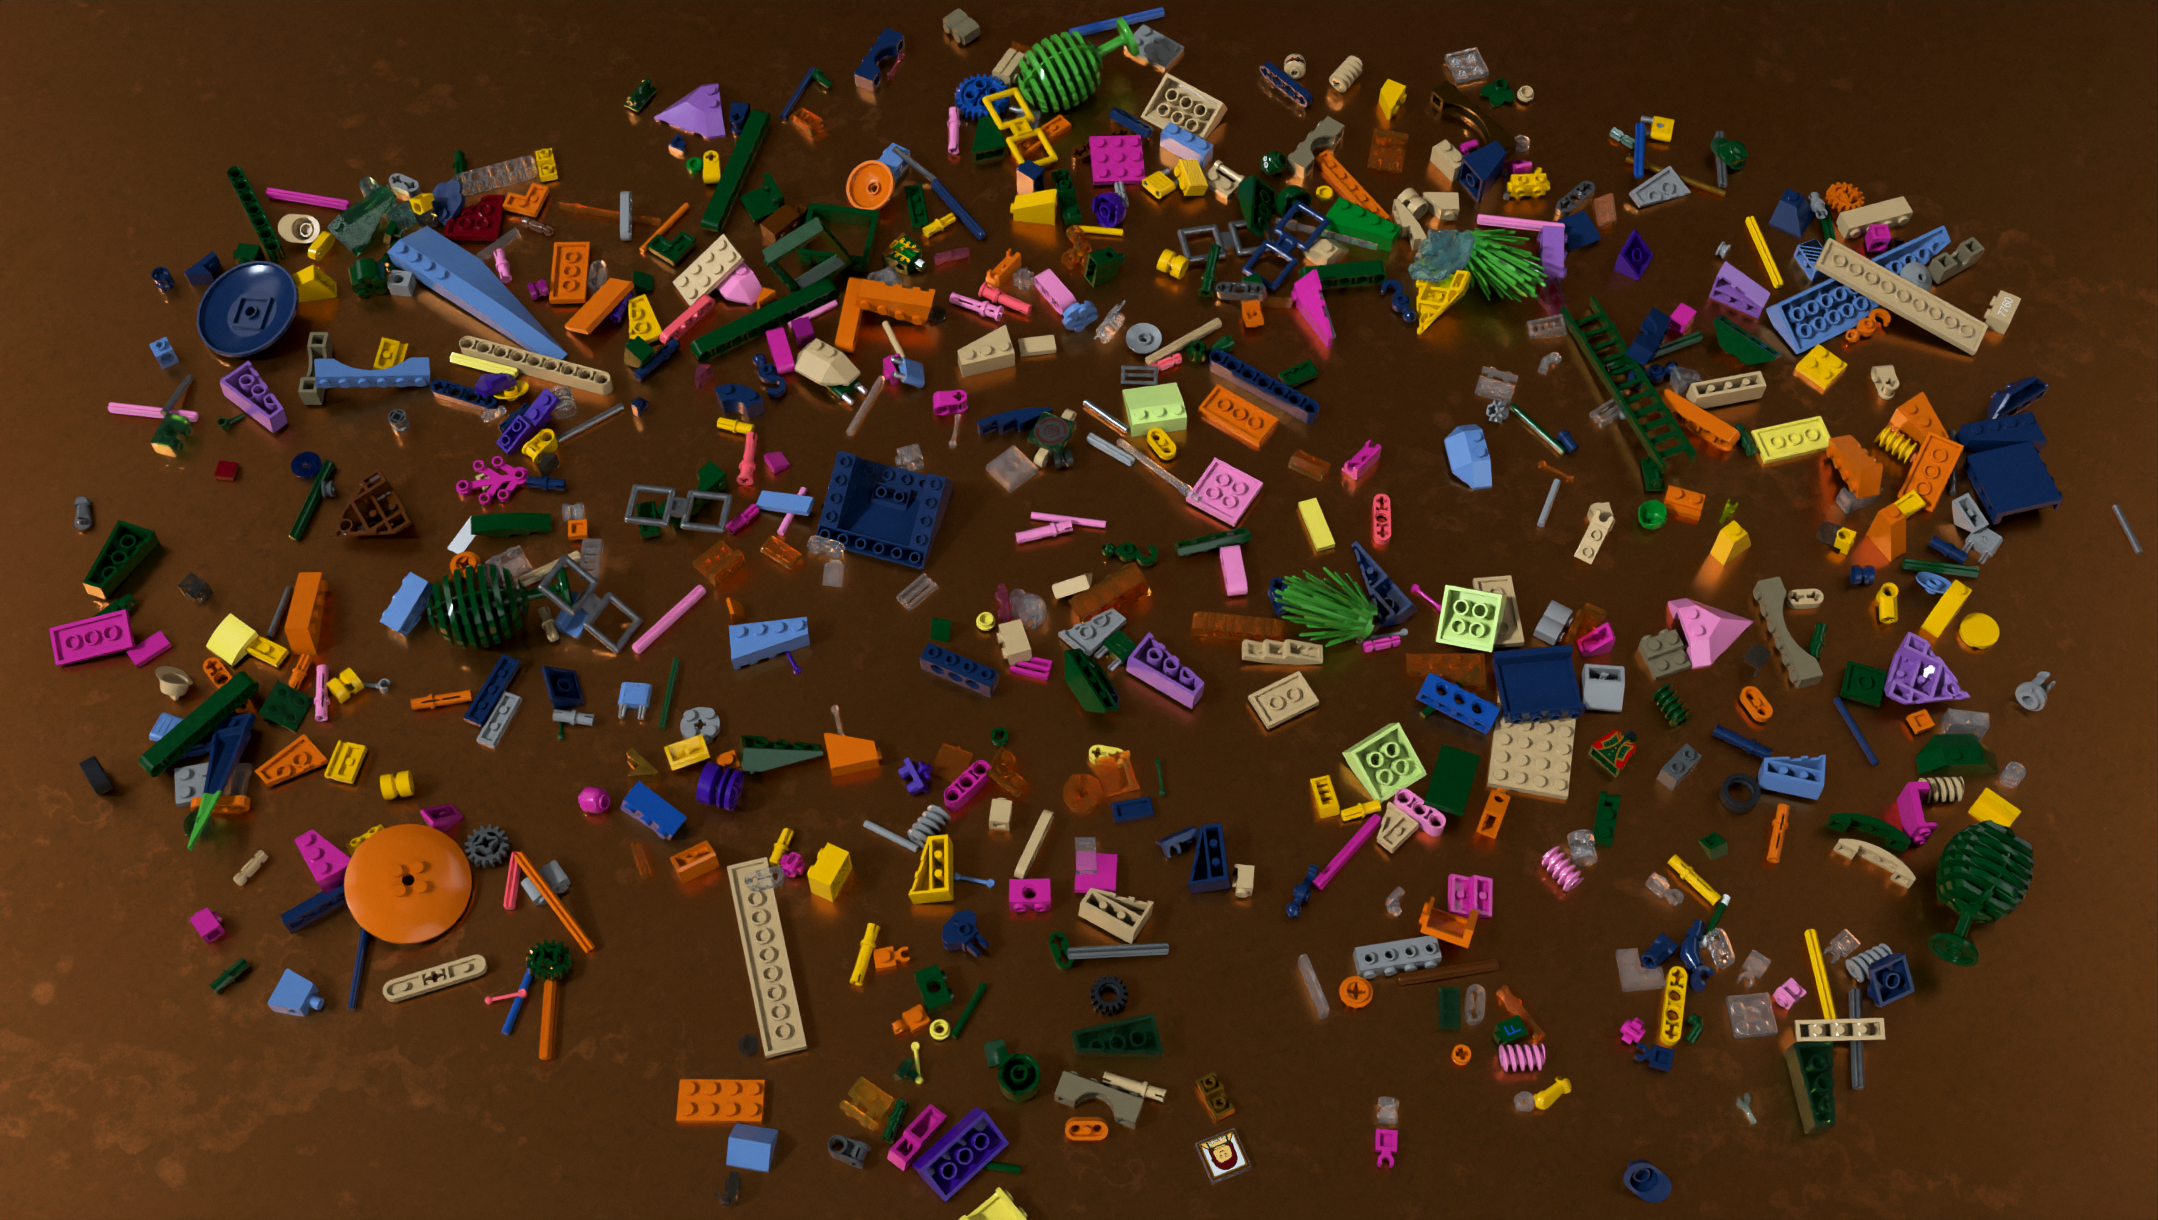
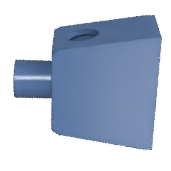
M286 968L267 1004L275 1012L304 1017L307 1015L310 1007L320 1010L324 1004V998L317 996L319 990L315 984Z

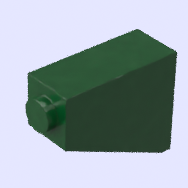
M991 116L979 118L972 147L973 164L1006 157V144L1001 130L998 129Z

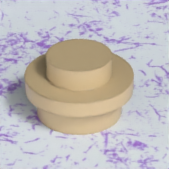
M1522 86L1517 92V97L1523 102H1529L1534 98V91L1530 86Z

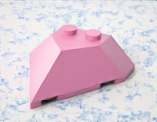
M1688 598L1668 601L1673 619L1680 620L1689 646L1685 653L1691 663V669L1711 666L1742 632L1754 622Z

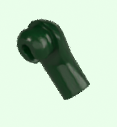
M817 68L813 71L812 77L828 89L832 81L823 75L822 69Z

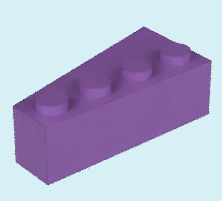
M249 360L220 380L224 396L272 433H275L288 423L284 408L273 393L270 392L265 382L261 380Z
M1150 632L1128 657L1127 672L1192 709L1202 697L1205 683L1188 667H1184L1175 655L1172 656L1161 642L1158 643Z

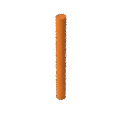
M685 202L639 250L645 253L647 251L646 245L657 234L662 236L690 208V205Z

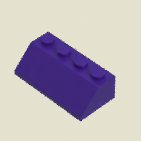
M975 1107L918 1158L912 1166L926 1184L946 1202L1001 1152L1009 1142L984 1110Z

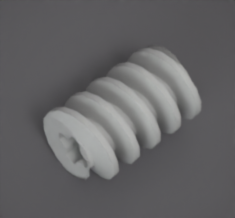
M929 805L927 811L922 813L923 817L917 819L918 823L912 825L913 829L907 831L911 841L923 849L925 847L923 843H926L928 836H936L933 831H941L938 825H946L943 819H951L949 814L939 806Z
M1881 943L1879 946H1874L1872 949L1858 954V956L1847 959L1845 961L1846 968L1858 982L1862 983L1864 982V977L1869 979L1868 968L1872 962L1893 953L1886 944Z

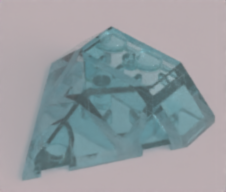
M1429 229L1427 231L1428 236L1419 246L1414 256L1415 262L1409 265L1408 271L1412 279L1437 283L1440 280L1447 279L1456 270L1463 269L1469 262L1475 241L1471 231L1465 230L1461 233L1459 230L1440 229L1437 232Z

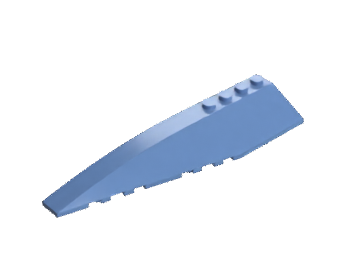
M1943 225L1869 260L1900 276V272L1906 264L1919 262L1925 265L1951 240ZM1829 278L1765 310L1774 328L1794 352L1799 354L1855 327L1860 319L1867 317L1880 304L1835 279Z
M426 226L399 239L388 251L393 265L403 271L413 272L415 279L530 352L564 360L568 356L565 350L481 259L432 228Z

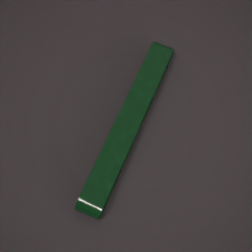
M754 109L750 112L701 221L702 229L717 233L721 232L769 126L770 113Z
M823 278L695 339L690 344V349L699 362H706L766 333L765 331L775 329L835 300L839 296L840 291L831 278Z

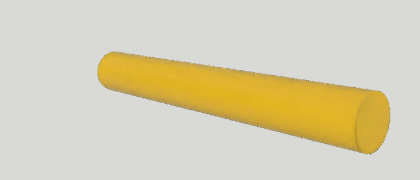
M1073 224L1070 227L1072 232L1123 236V229Z

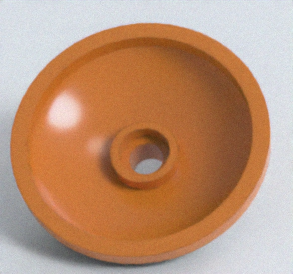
M869 160L859 164L851 172L847 180L846 193L849 202L859 209L876 211L882 208L893 194L895 187L894 175L891 169L880 161Z

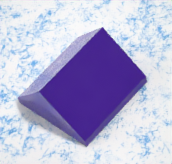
M1637 230L1632 231L1620 251L1614 267L1615 271L1635 280L1641 278L1654 256Z

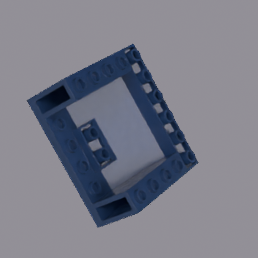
M838 450L814 542L924 570L948 506L954 482L946 477L930 473L924 475L864 460L855 454Z

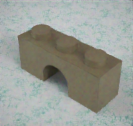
M1971 237L1959 244L1953 254L1949 255L1947 252H1944L1935 257L1928 267L1932 279L1939 284L1977 263L1985 248L1974 237Z

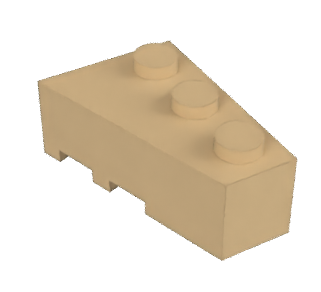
M1006 324L957 350L962 378L1015 366V352Z

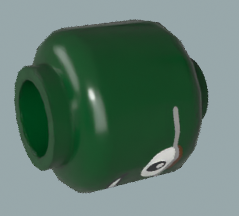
M1272 151L1262 157L1260 167L1267 175L1274 176L1285 170L1287 160L1283 153Z

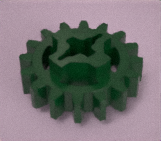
M545 939L542 945L537 942L536 948L530 947V953L526 955V967L529 968V974H535L536 980L543 977V982H546L547 978H550L552 982H554V977L562 979V973L568 974V968L572 967V953H569V947L563 948V942L556 944L555 939L551 943H548Z

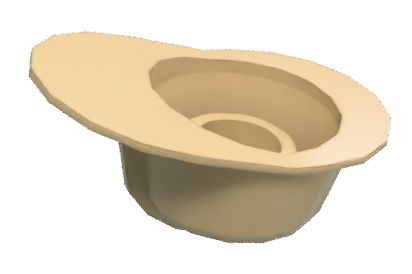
M288 214L279 221L278 232L286 241L311 243L319 236L320 224L313 216Z
M161 666L155 670L160 680L161 692L169 695L174 701H177L179 696L185 695L189 686L193 684L189 676L178 668Z

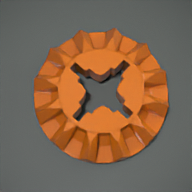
M473 552L457 554L450 562L452 574L454 575L455 569L461 568L466 578V568L463 570L462 565L467 563L473 565L477 573V564H481L479 557Z
M1351 976L1341 983L1339 993L1341 1000L1346 1006L1357 1009L1360 1007L1364 1008L1371 1001L1373 990L1370 983L1363 977ZM1355 985L1358 992L1361 993L1357 999H1355L1354 994L1350 993L1353 992Z

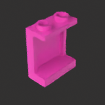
M1908 782L1897 798L1903 832L1911 840V843L1915 845L1926 843L1938 827L1937 822H1925L1921 801L1930 790L1929 782Z

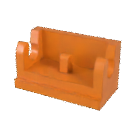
M1009 249L1006 252L1007 256L993 271L991 269L987 271L986 281L1001 288L1021 267V254L1016 252L1013 256L1012 250Z

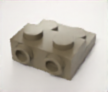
M1664 629L1657 636L1647 635L1641 639L1638 650L1655 681L1690 669L1691 663L1683 650L1684 644L1676 630Z

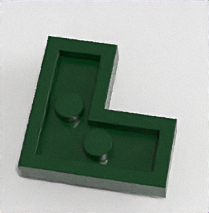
M682 231L672 242L657 234L646 247L650 252L675 266L697 244L696 238Z

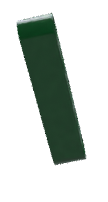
M1381 260L1306 266L1299 270V277L1301 279L1312 270L1317 269L1322 289L1381 284L1387 280L1385 264Z

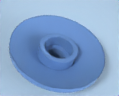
M1919 572L1916 575L1917 582L1926 588V592L1930 594H1944L1952 584L1946 578L1934 573Z

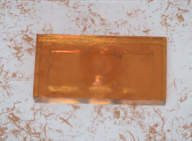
M773 535L760 547V552L789 570L802 558L800 552Z

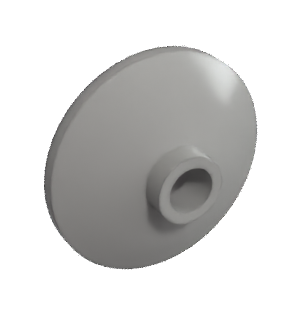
M1910 262L1902 268L1900 277L1929 292L1932 286V277L1925 265L1919 262Z
M1149 323L1135 324L1126 333L1128 347L1137 353H1151L1158 349L1162 342V335L1159 329Z

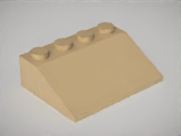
M1166 72L1142 113L1141 118L1162 130L1172 122L1199 138L1206 140L1220 123L1228 108L1223 102Z

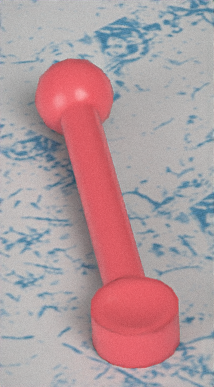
M520 989L516 993L496 997L487 996L485 1003L491 1004L493 1001L517 996L525 998L527 991Z

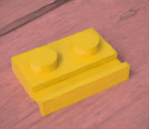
M382 337L373 370L394 367L404 362L408 343L402 344L400 341Z
M338 740L325 771V778L354 784L368 750L367 747Z

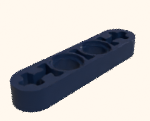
M1267 61L1260 66L1261 74L1299 105L1307 107L1313 102V97L1309 91L1273 63Z
M442 379L434 380L430 385L432 394L437 398L489 413L494 412L498 408L496 397L493 395L484 397L477 393L476 389ZM456 390L461 391L458 396L451 395ZM472 395L477 396V399L474 401L468 400Z

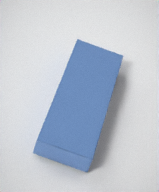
M762 490L756 505L761 510L809 516L815 500L809 496Z

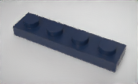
M502 654L463 718L466 722L480 728L484 726L502 693L506 690L521 666L519 660Z

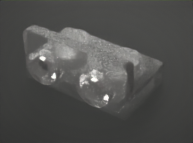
M520 545L511 547L507 551L485 561L489 573L490 564L498 566L503 584H505L502 567L511 571L513 580L517 576L521 577L533 571Z

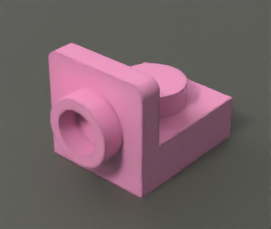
M1791 977L1786 983L1777 988L1773 996L1780 1006L1789 1010L1807 992Z

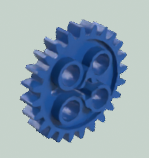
M985 73L983 77L977 74V78L971 75L970 80L965 78L964 83L960 82V87H956L955 104L961 110V114L966 113V118L972 116V120L976 117L979 120V118L991 116L982 98L1007 90L1008 86L1004 85V81L999 82V77L993 79V75H990L989 78L986 77ZM1010 96L991 102L999 117L1001 116L1000 111L1005 113V108L1009 107Z

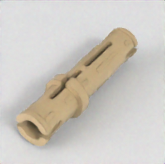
M1105 1071L1104 1080H1102L1103 1085H1113L1121 1090L1138 1094L1141 1098L1148 1097L1164 1102L1167 1089L1150 1085L1147 1081L1143 1083Z

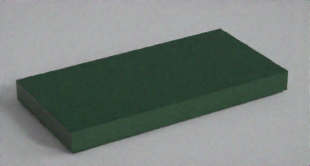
M1442 744L1423 805L1463 817L1480 756Z

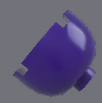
M1101 193L1093 199L1092 203L1093 214L1096 213L1098 217L1096 220L1103 227H1115L1126 216L1127 207L1125 201L1117 193Z

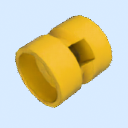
M1165 249L1158 260L1157 270L1164 273L1170 272L1172 277L1180 280L1185 275L1190 260L1182 255L1177 256L1176 252Z
M349 667L340 673L339 678L334 677L326 683L330 692L341 704L351 698V693L356 694L364 688L361 680Z
M410 770L398 772L396 776L393 773L380 776V787L385 801L395 799L398 795L401 797L414 796V782Z

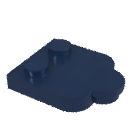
M455 179L447 183L441 182L432 191L435 199L431 202L433 208L426 212L445 226L448 220L457 217L465 205L461 183Z

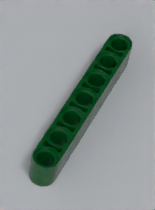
M239 166L229 168L227 171L228 178L269 259L273 262L283 260L285 257L283 248L243 169Z
M245 671L237 673L144 752L138 759V765L151 777H157L253 696L259 689V683Z

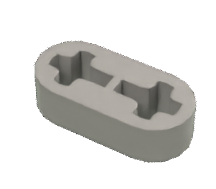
M400 173L392 174L389 177V184L394 191L408 197H415L420 194L421 189L416 180Z

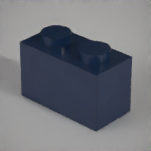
M1026 159L1016 169L1017 192L1023 195L1044 191V169Z

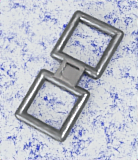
M1268 219V226L1265 232L1268 241L1275 244L1276 240ZM1245 220L1229 222V232L1220 233L1216 224L1184 228L1177 231L1183 254L1190 260L1189 264L1205 262L1209 254L1191 256L1185 235L1213 232L1216 244L1221 246L1219 259L1227 257V250L1236 249L1238 256L1254 254L1259 246L1242 247L1236 228L1246 227Z
M634 484L632 486L624 518L626 523L668 527L670 518L678 517L682 518L680 527L685 530L712 533L725 532L733 498L731 494L689 490L687 498L676 497V488ZM639 491L668 495L663 519L633 516ZM694 498L724 501L719 525L689 522Z
M562 555L539 584L538 589L569 616H575L579 609L584 612L588 618L583 623V627L616 654L619 653L641 625L643 619L612 592H607L602 600L593 593L599 585L598 580L568 555ZM565 564L589 583L572 607L548 588ZM609 602H612L633 620L616 644L592 625Z

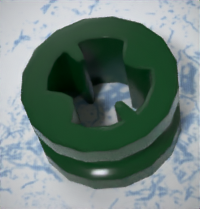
M1003 727L994 728L991 732L992 743L1000 747L1005 746L1009 741L1007 730ZM999 733L1000 735L1004 734L1002 740H999V738L996 740V735Z

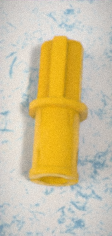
M953 213L941 219L936 218L934 222L922 228L923 233L929 238L939 231L942 232L944 227L955 222L956 218Z
M722 417L717 420L718 428L732 431L734 434L736 432L742 434L754 432V424Z
M1378 799L1363 804L1358 803L1357 806L1341 810V817L1343 821H1349L1358 817L1365 818V815L1381 811L1380 802Z
M784 828L778 842L774 844V851L768 861L773 867L780 868V861L783 855L789 852L788 847L794 835V831L790 828Z

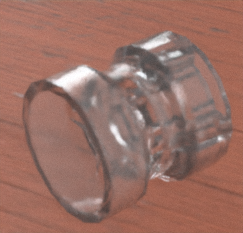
M579 502L575 505L563 503V521L584 519L583 503Z
M2010 762L1999 776L2000 782L2007 788H2015L2025 777L2026 769L2018 762Z
M1393 1097L1378 1098L1377 1106L1380 1109L1377 1112V1122L1396 1124L1398 1122L1396 1110L1399 1108V1100Z

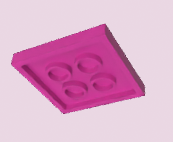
M1141 135L1089 136L1093 185H1114L1115 182L1122 181L1123 184H1142V180L1145 178Z

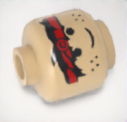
M1300 54L1287 56L1284 61V73L1292 79L1301 78L1306 71L1304 57Z

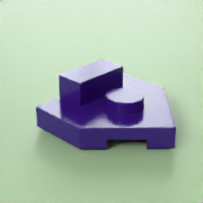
M507 373L482 374L475 385L477 393L488 397L517 385L516 378Z

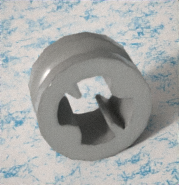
M1723 241L1715 255H1720L1724 259L1731 245H1726L1725 241Z

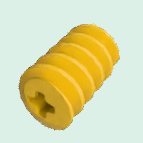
M1892 425L1884 428L1876 437L1874 443L1880 441V447L1886 445L1885 451L1889 452L1892 450L1893 456L1899 454L1898 460L1905 458L1904 464H1906L1914 455L1917 443L1910 445V438L1904 441L1905 434L1898 437L1899 430L1892 433Z

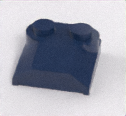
M1904 953L1887 955L1872 962L1869 966L1870 985L1868 986V995L1874 1000L1876 1006L1881 1008L1915 991Z

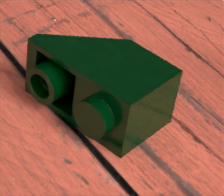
M639 336L634 340L630 339L625 344L624 363L626 365L641 369L654 356V349Z

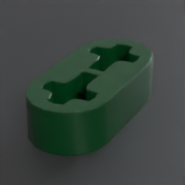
M1054 932L1049 936L1050 951L1057 968L1061 971H1068L1073 967L1074 959H1069L1068 964L1060 961L1061 954L1063 953L1065 958L1068 959L1067 949L1070 947L1064 933ZM1056 938L1061 941V949L1055 943Z

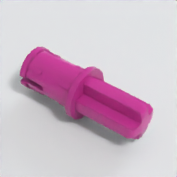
M752 504L742 513H737V516L726 524V529L732 535L735 534L741 527L748 525V521L760 512L759 507L756 504Z

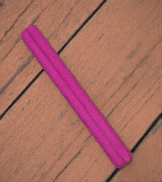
M268 187L266 191L269 198L349 210L351 207L350 201L345 199Z
M1373 814L1313 880L1316 888L1319 890L1323 889L1382 823L1380 816Z

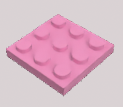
M1215 457L1186 497V502L1235 527L1263 487V482Z

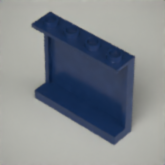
M2032 441L1966 456L1963 468L1993 525L2000 523L2003 516L2051 505L2055 511L2059 509L2063 500L2062 494L2057 490L2053 477L2049 475L2047 466L2042 462L2039 451L2034 447Z
M1572 644L1494 652L1492 665L1505 723L1519 724L1524 721L1539 722L1545 719L1559 720L1566 717L1575 719L1583 716L1586 704L1582 705L1571 659L1573 653Z

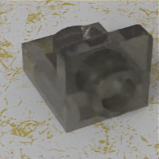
M730 1172L729 1179H726L725 1192L728 1193H715L714 1198L719 1205L729 1207L733 1204H739L742 1181L739 1172Z

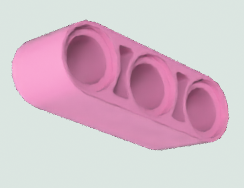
M1050 269L1033 277L1035 287L1059 314L1062 315L1068 307L1077 303L1074 295Z
M1240 546L1220 547V559L1228 597L1247 595L1248 587Z
M1402 788L1396 792L1393 804L1417 821L1420 829L1434 837L1442 834L1446 818L1441 812L1435 808L1423 805L1424 800L1408 789ZM1399 799H1405L1407 802L1402 803ZM1419 810L1422 811L1424 814L1420 815L1417 814L1415 811ZM1432 822H1436L1440 826H1434L1432 825Z

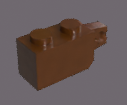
M802 203L792 208L789 205L781 206L760 223L762 235L772 243L778 241L802 226L801 220L807 215L808 208Z

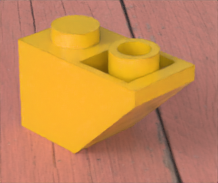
M1387 79L1381 88L1379 103L1387 120H1390L1393 115L1398 113L1400 103L1403 104L1407 97L1405 93L1406 86Z

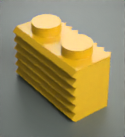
M1180 159L1174 168V175L1178 177L1179 186L1183 190L1184 196H1204L1208 183L1198 160Z

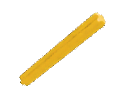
M1748 216L1745 223L1775 289L1782 288L1784 281L1754 216Z
M1807 929L1804 935L1824 1018L1838 1019L1817 931L1815 929Z

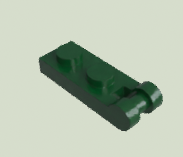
M1600 791L1591 838L1592 844L1611 848L1621 795L1614 794L1613 796L1605 791ZM1605 802L1612 803V807L1604 806Z

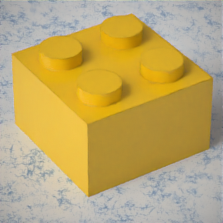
M827 842L825 848L820 849L817 855L818 860L815 865L810 866L807 876L812 893L834 902L852 870V864L848 851Z

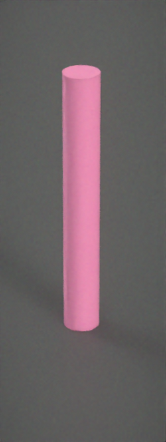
M833 300L798 318L808 316L809 320L837 307L838 303L836 300ZM791 321L788 322L790 329H792Z
M801 487L797 495L805 496L808 491L807 488ZM786 514L777 531L779 535L783 536L795 514Z

